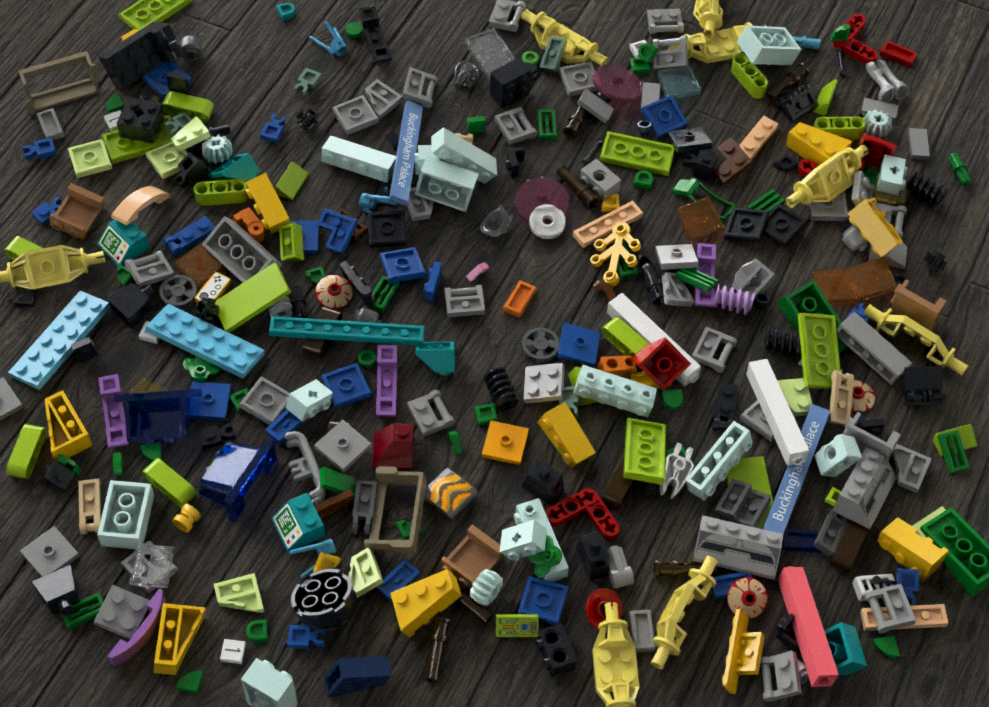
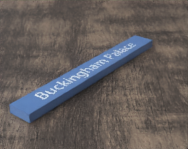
M409 100L406 101L404 106L389 197L390 200L405 206L409 201L423 106Z
M811 404L801 430V434L809 449L807 460L800 465L787 466L764 525V530L784 534L829 416V410Z

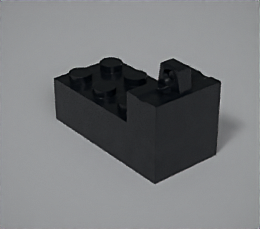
M153 21L98 57L114 87L124 89L164 62L172 63L185 54L170 25Z

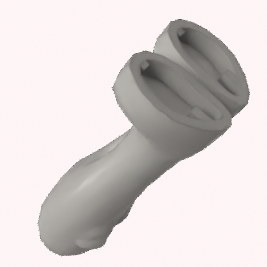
M877 60L876 64L873 61L866 64L868 74L881 89L878 94L879 101L888 103L893 97L901 100L908 95L909 88L907 85L895 77L885 61Z

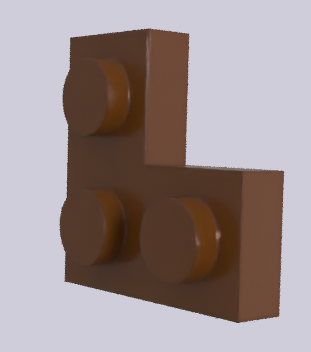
M730 137L717 147L726 161L713 171L720 181L726 185L750 167L753 162L734 139Z

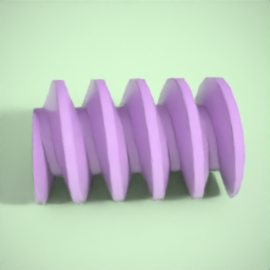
M718 284L714 307L717 308L721 303L722 309L729 305V311L736 307V313L743 309L744 315H747L751 311L755 293L749 297L748 291L742 295L741 289H739L735 294L733 287L727 292V286L724 285L720 290Z

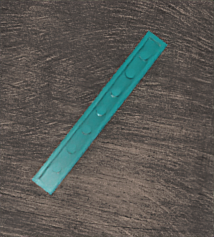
M271 316L269 336L423 346L424 326Z

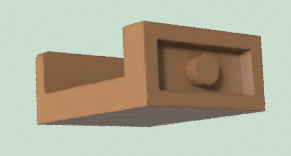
M71 183L67 188V196L55 214L52 213L50 215V225L54 229L62 230L74 238L84 240L104 209V197Z
M905 280L902 285L898 284L894 291L895 295L889 303L892 305L891 309L893 310L891 314L907 316L932 331L947 301L940 297L934 305L907 290L908 280Z
M472 524L468 528L467 536L447 558L443 557L441 559L442 571L448 569L456 576L459 584H462L465 589H471L479 574L485 569L493 570L502 560L504 554L500 552L499 543Z

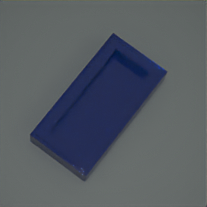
M785 529L782 550L823 553L813 546L819 531Z

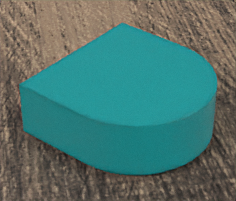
M283 3L276 6L282 21L291 19L296 14L295 6L291 3Z

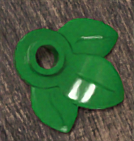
M197 356L195 359L185 358L183 361L184 369L190 372V376L195 382H205L210 375L217 374L221 370L220 367Z
M546 535L545 551L528 556L529 560L535 563L534 575L544 576L548 574L551 566L558 565L562 560V551L557 546H554L553 539L549 535Z

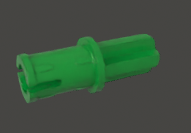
M953 153L949 155L948 160L953 167V173L957 174L962 185L969 184L971 179L966 171L967 166L963 164L959 154Z

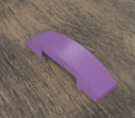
M698 243L696 254L698 268L695 270L714 278L716 245ZM695 287V306L714 307V288L706 292Z
M378 345L376 417H396L397 345Z
M115 374L99 377L108 448L129 445L119 376Z
M158 589L148 602L147 608L150 614L130 641L127 643L120 639L108 655L109 661L114 667L127 661L139 652L157 630L161 620L162 606L166 600L163 590Z

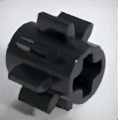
M302 108L296 115L298 118L296 123L304 130L308 128L312 130L318 123L316 120L317 114L310 108L306 110Z
M933 250L932 254L927 252L923 259L927 262L925 267L935 272H938L939 268L944 270L948 263L944 261L946 256Z
M203 297L196 304L195 309L196 313L200 314L199 319L212 321L213 318L217 317L219 305L215 304V299Z

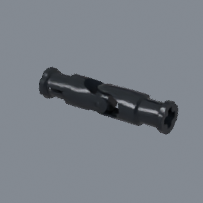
M636 237L634 239H638L641 244L639 251H632L638 261L636 267L642 278H644V285L653 298V305H662L665 303L662 289L663 284L655 272V266L648 251L643 247L642 238Z

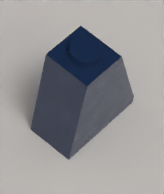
M386 656L339 658L324 677L328 697H334L382 686L391 676V666L388 664Z

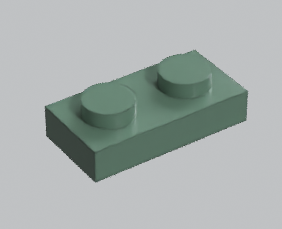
M550 36L540 64L542 70L558 71L567 44L565 38Z

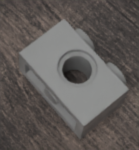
M595 159L581 169L580 182L588 185L591 191L598 195L602 201L620 191L621 180L599 160Z

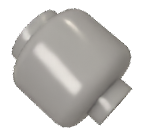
M854 225L850 226L842 234L844 236L842 241L850 251L856 252L859 250L862 252L869 246L868 241L862 238L860 229Z

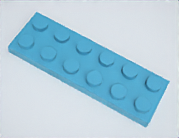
M79 291L8 372L10 377L40 390L73 352L71 344L84 339L111 308L109 302Z
M167 304L146 326V332L242 379L264 356V349L170 304Z

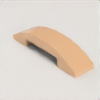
M153 186L140 188L120 203L112 213L111 218L128 225L138 218L140 210L153 202L162 203L170 197V194Z

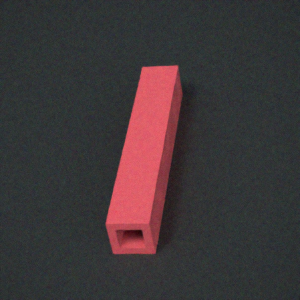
M784 567L777 580L788 614L794 615L791 623L811 686H832L839 674L804 568Z

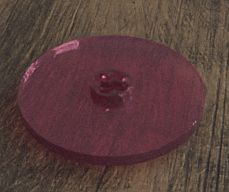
M601 66L594 71L592 77L595 87L602 94L615 100H635L641 95L643 90L642 83L636 75L618 66Z
M539 177L526 181L520 186L515 197L517 212L527 222H529L530 215L534 209L544 205L543 202L539 203V200H545V204L556 206L557 209L564 213V216L569 208L567 191L560 183L550 178ZM546 218L543 220V223L549 225L552 221Z

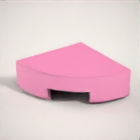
M486 262L481 263L466 277L469 281H473L479 274L487 271L489 266Z

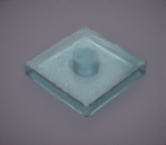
M690 65L657 71V77L666 97L672 95L674 99H679L701 93Z

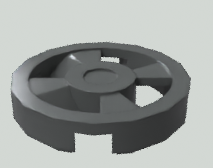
M175 275L164 280L160 285L159 293L163 303L182 309L190 306L189 303L192 302L198 291L196 283L190 277ZM190 282L193 288L186 290L184 285ZM168 283H174L175 285L170 286Z
M534 328L523 337V353L528 359L531 357L538 363L549 362L556 357L560 343L559 338L550 329ZM546 333L552 336V339L549 341L544 338ZM548 347L555 349L551 354L547 353Z

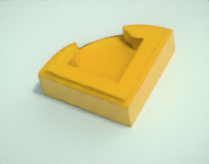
M612 194L603 201L601 212H612L619 208V194Z
M320 552L313 571L317 572L335 568L341 559L339 556Z

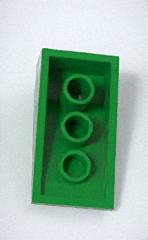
M815 280L785 296L777 303L787 320L798 332L799 313L835 315L836 330L842 323ZM837 337L840 353L847 349L848 346Z
M952 507L920 527L926 538L929 537L933 540L932 544L940 549L945 547L949 550L943 562L958 583L972 597H975L989 587V544Z

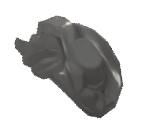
M468 61L459 62L454 71V86H464L470 90L480 78L479 68Z
M500 204L497 209L491 211L485 217L480 226L481 232L492 237H498L506 233L512 223L513 214L509 216L505 208Z

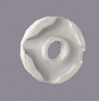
M544 204L535 208L531 213L529 226L536 236L542 239H553L563 232L565 216L556 206ZM547 218L550 219L552 223L546 225L543 223V220Z

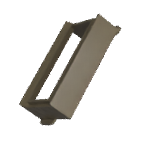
M87 51L18 71L27 97L25 104L29 114L100 93L96 80L99 78L97 65L92 64ZM86 61L90 78L30 95L26 82L27 78Z
M379 466L376 468L375 474L378 480V488L369 540L365 539L364 544L366 548L369 547L373 551L416 554L427 484L424 472H401L396 467ZM388 485L417 486L409 540H379Z

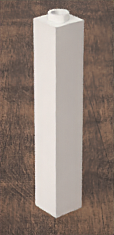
M623 293L608 302L607 314L612 319L619 317L649 344L666 337L691 363L676 378L684 387L690 382L694 383L700 376L701 366Z
M768 359L749 362L746 375L786 465H800L806 462L809 449Z

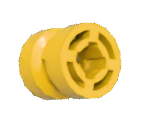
M185 504L181 509V513L176 515L172 522L177 528L188 533L193 527L192 524L198 521L201 514L193 506Z

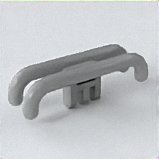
M297 431L287 432L285 434V439L288 440L286 442L287 448L298 447L303 455V458L288 463L289 468L292 469V475H295L293 478L295 482H299L312 477L316 489L309 493V497L312 499L313 505L321 503L325 500L326 490L320 487L319 467L307 438L304 434Z

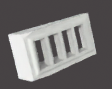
M892 574L877 575L881 579L895 581ZM876 575L854 578L852 584L859 601L866 600L864 595L873 590L871 585L873 583L872 578ZM881 583L883 588L887 587L885 583ZM874 584L876 589H880L879 584Z

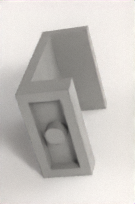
M857 412L854 419L850 417L845 425L843 434L855 437L861 455L865 448L868 447L885 455L888 461L901 434L893 431L888 441L885 442L856 427L861 415L859 412Z

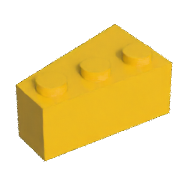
M799 122L789 131L785 146L804 159L812 160L821 165L843 149L851 148L852 141Z
M266 173L246 182L248 186L246 193L250 200L253 199L256 203L253 206L257 214H261L264 218L261 222L266 230L269 229L274 234L279 231L280 226L291 223Z
M865 199L847 214L850 216V222L860 229L862 238L870 242L873 252L877 256L884 257L902 244L903 241L893 225L885 220V213L882 210L878 211L875 206L876 199Z
M62 390L46 398V415L51 453L54 461L57 462L60 454L69 458L91 447L92 443L89 434L64 391Z
M566 402L547 411L537 422L562 455L564 462L571 468L591 458L596 453Z
M897 517L881 531L877 541L884 550H888L895 557L898 563L903 564L907 569H918L919 580L923 583L939 569L949 550L945 547L942 549L932 544L933 540L927 537L924 539L917 534V529Z
M448 569L390 593L400 630L409 638L423 624H428L435 614L439 611L442 612L462 596L456 576Z
M163 603L154 661V673L176 675L205 618V607Z

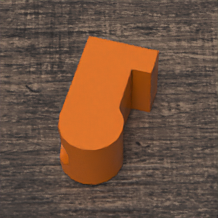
M249 207L233 215L234 221L244 228L258 243L265 239L264 226Z
M632 356L601 357L597 367L598 370L624 378L630 377V374L637 373Z

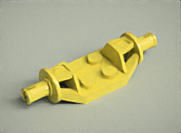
M696 0L693 15L704 29L703 35L711 38L712 35L714 36V31L722 26L723 10L719 5V0Z
M528 9L523 11L521 19L531 24V32L534 33L541 49H546L550 36L565 38L567 44L561 59L564 63L572 64L593 61L601 67L607 64L608 57L598 52L599 46L597 43H591L583 36L548 17L545 12L535 15ZM581 50L585 51L584 55H577Z
M747 22L745 25L714 31V36L712 35L711 38L705 37L702 32L691 36L685 34L689 40L688 58L694 57L705 63L733 59L735 54L744 53L737 40L745 26H752V24ZM680 45L669 46V50L681 49ZM693 46H699L700 51L694 50Z
M860 145L856 150L845 148L841 152L836 153L816 167L802 181L794 184V193L786 198L785 201H788L786 204L793 208L799 202L808 205L812 202H829L853 185L855 172L861 167V158L868 155L869 151H866L868 148L865 145Z
M64 245L24 252L11 263L7 262L6 271L0 272V283L9 281L12 288L18 286L31 290L69 283L83 273L87 274L89 265L106 263L104 257L97 259V257L104 256V253L101 251L86 254L83 248L76 249ZM24 264V266L12 269L14 267Z
M871 304L866 308L864 315L877 322L876 330L878 332L882 330L895 338L902 327H904V332L912 337L916 335L920 337V342L928 347L933 346L926 357L928 360L938 366H943V369L948 366L961 376L966 371L968 365L954 357L956 349L953 347L948 352L940 337L907 316L891 315L893 311L891 308L885 313L876 309ZM885 324H888V325H894V326H896V327H895L894 331H891L890 329L886 328L884 325H885ZM936 350L942 356V362L933 357Z
M706 556L700 570L690 569L688 574L692 579L680 586L672 594L656 625L657 637L653 639V643L658 647V650L650 662L654 667L663 669L669 654L675 656L680 654L681 650L679 647L687 633L677 625V622L680 623L685 615L683 610L686 604L689 605L693 599L698 601L705 599L710 588L715 586L716 581L711 576L718 563L715 558ZM699 584L703 585L702 590L699 589V588L697 587V585H699Z
M611 602L604 605L606 621L598 625L599 634L592 649L596 692L604 701L606 707H636L635 698L639 690L635 645L627 630V622L618 617V604L613 602V606H611ZM610 692H613L615 700H612Z

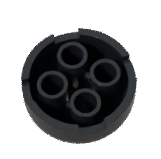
M320 570L310 574V578L301 585L297 584L291 595V604L299 620L312 629L327 630L335 628L344 623L355 609L357 596L350 576L343 574L341 570Z

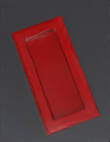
M886 41L879 55L911 68L918 53Z

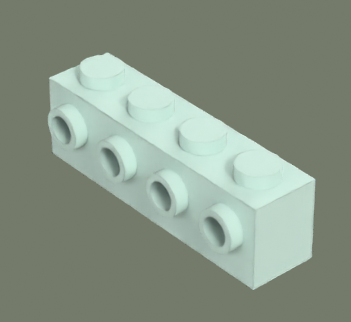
M444 127L431 136L432 154L449 164L478 173L477 180L484 184L497 176L496 158Z
M330 136L322 147L321 162L387 183L393 175L396 156L334 136Z
M583 365L578 374L574 394L617 407L620 410L636 413L639 416L648 417L654 405L657 388Z
M733 421L685 479L688 491L703 501L708 496L713 495L720 481L726 479L729 470L736 466L742 454L751 448L753 441L750 430Z
M540 499L516 505V513L514 514L516 525L531 520L537 521L547 528L546 535H549L553 539L554 546L561 550ZM563 553L561 562L558 565L551 566L548 574L538 576V578L542 577L543 580L553 582L568 577L569 567Z

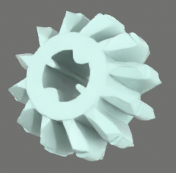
M875 109L873 112L868 111L865 117H863L866 134L881 138L886 137L891 131L892 118L889 117L888 113L884 114L882 110L878 112Z
M211 136L210 139H205V142L202 143L203 156L209 163H223V160H229V157L232 156V144L226 136Z
M485 569L473 583L470 589V597L475 602L488 606L500 592L503 578L496 572Z

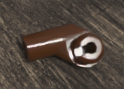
M597 280L592 285L597 293L601 290L605 292L609 302L617 297L613 287L603 280Z

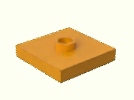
M490 421L482 457L521 465L529 428Z

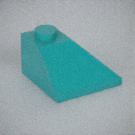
M245 153L234 155L209 173L208 176L209 178L222 180L242 179L249 181L257 177L256 174L260 172V169L251 155Z
M423 342V346L416 345V355L435 373L450 375L451 372H455L454 342Z

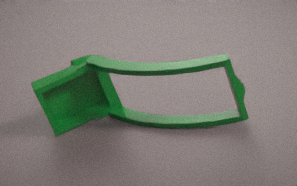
M693 178L690 180L680 179L672 189L674 195L687 196L700 209L723 221H727L733 207H736L735 204L718 197L701 182ZM698 187L719 202L732 207L725 217L710 211L692 197Z

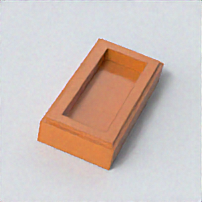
M519 280L504 305L503 311L520 318L535 294L536 287Z

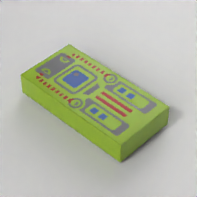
M496 614V637H538V614Z

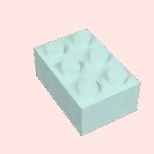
M746 25L737 40L741 50L747 55L749 61L755 65H792L801 51V48L785 27Z
M427 156L420 172L415 195L466 212L478 173Z
M110 480L97 534L101 546L138 549L144 544L154 499L151 484Z
M256 658L241 678L247 704L252 707H296L298 702L292 676L285 671L279 672L274 669L275 667L269 661H261Z

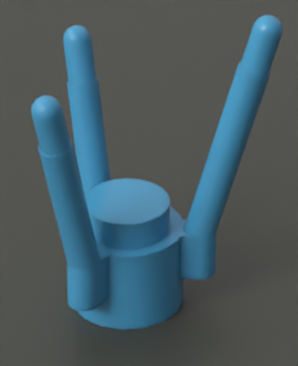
M325 22V25L334 38L330 43L331 48L316 38L309 36L310 40L329 51L332 56L335 54L342 56L348 50L337 28L332 29L328 22Z
M363 193L359 200V206L363 208L362 212L365 213L373 212L371 209H375L377 203L397 205L388 196L370 195L367 193Z
M329 538L316 544L295 548L289 551V554L316 549L318 556L320 552L334 555L336 554V548L332 539ZM315 565L300 576L301 579L314 572Z

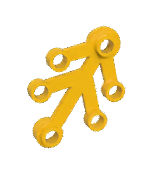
M627 223L615 225L612 234L604 240H596L594 246L599 252L604 251L606 246L615 241V244L601 255L595 254L590 259L594 267H599L606 259L612 256L609 270L605 272L603 277L604 281L612 287L616 286L620 281L616 272L620 255L625 259L629 267H634L638 263L636 256L630 254L622 246L623 240H625L633 252L639 251L641 248L639 240L634 239L630 235L631 229Z

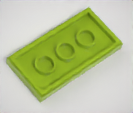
M139 0L121 12L119 19L133 30H141L153 21L163 22L193 0Z
M167 115L164 117L163 124L154 143L122 138L118 130L102 134L112 164L145 155L148 151L172 142L171 138L173 136L169 135L171 129H163L165 123L171 121V116Z
M607 131L599 161L669 176L675 148L670 144Z
M274 262L216 300L215 304L219 305L218 316L225 331L228 333L232 332L290 294L291 291L279 266Z
M799 313L798 323L804 387L832 389V372L834 370L841 371L835 315Z
M627 418L623 478L664 484L666 424Z
M764 456L740 458L739 463L728 472V486L732 479L751 484L753 490L771 496V501L756 528L763 529L773 505Z

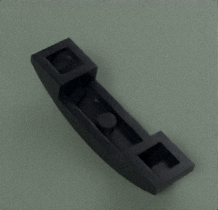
M375 5L359 8L363 31L374 62L380 63L392 60L389 47L386 45Z

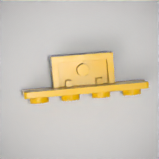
M736 609L735 616L733 617L732 635L729 638V652L726 656V669L722 677L723 686L731 694H736L739 675L759 674L765 638L762 632L747 633L749 618L741 609Z

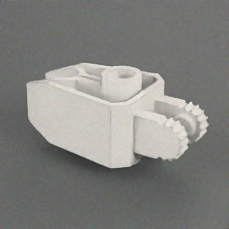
M680 443L676 444L673 453L665 459V480L663 485L660 484V494L662 496L667 486L671 484L673 490L670 499H673L685 483V479L694 467L690 460L693 448L689 447L686 450L685 458L678 455L682 448Z

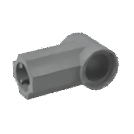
M609 547L607 549L610 555L609 578L613 589L634 584L633 572L631 567L627 565L622 547Z

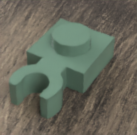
M305 68L298 78V84L294 87L295 93L297 94L299 90H303V96H307L308 88H315L321 79V73Z
M183 112L172 117L171 121L166 122L163 129H171L169 135L174 136L177 131H180L192 119Z
M575 386L564 387L563 400H559V404L566 402L570 411L574 412L575 418H578L576 406H580L579 396L574 394Z

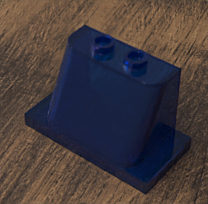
M202 389L114 394V402H124L127 442L143 441V444H155L156 439H163V443L175 442V438L189 437L190 397H202Z
M267 437L260 448L230 441L227 442L222 450L215 454L210 467L205 468L198 485L199 494L224 506L228 519L236 522L246 507L244 496L260 473L268 475L278 460L275 441Z

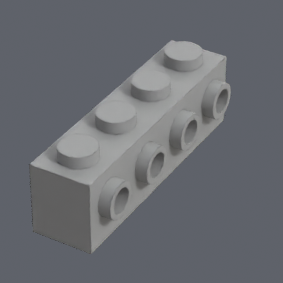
M855 312L844 320L837 329V337L890 385L904 374V367H909L912 364L906 356L902 355L877 330L873 329Z

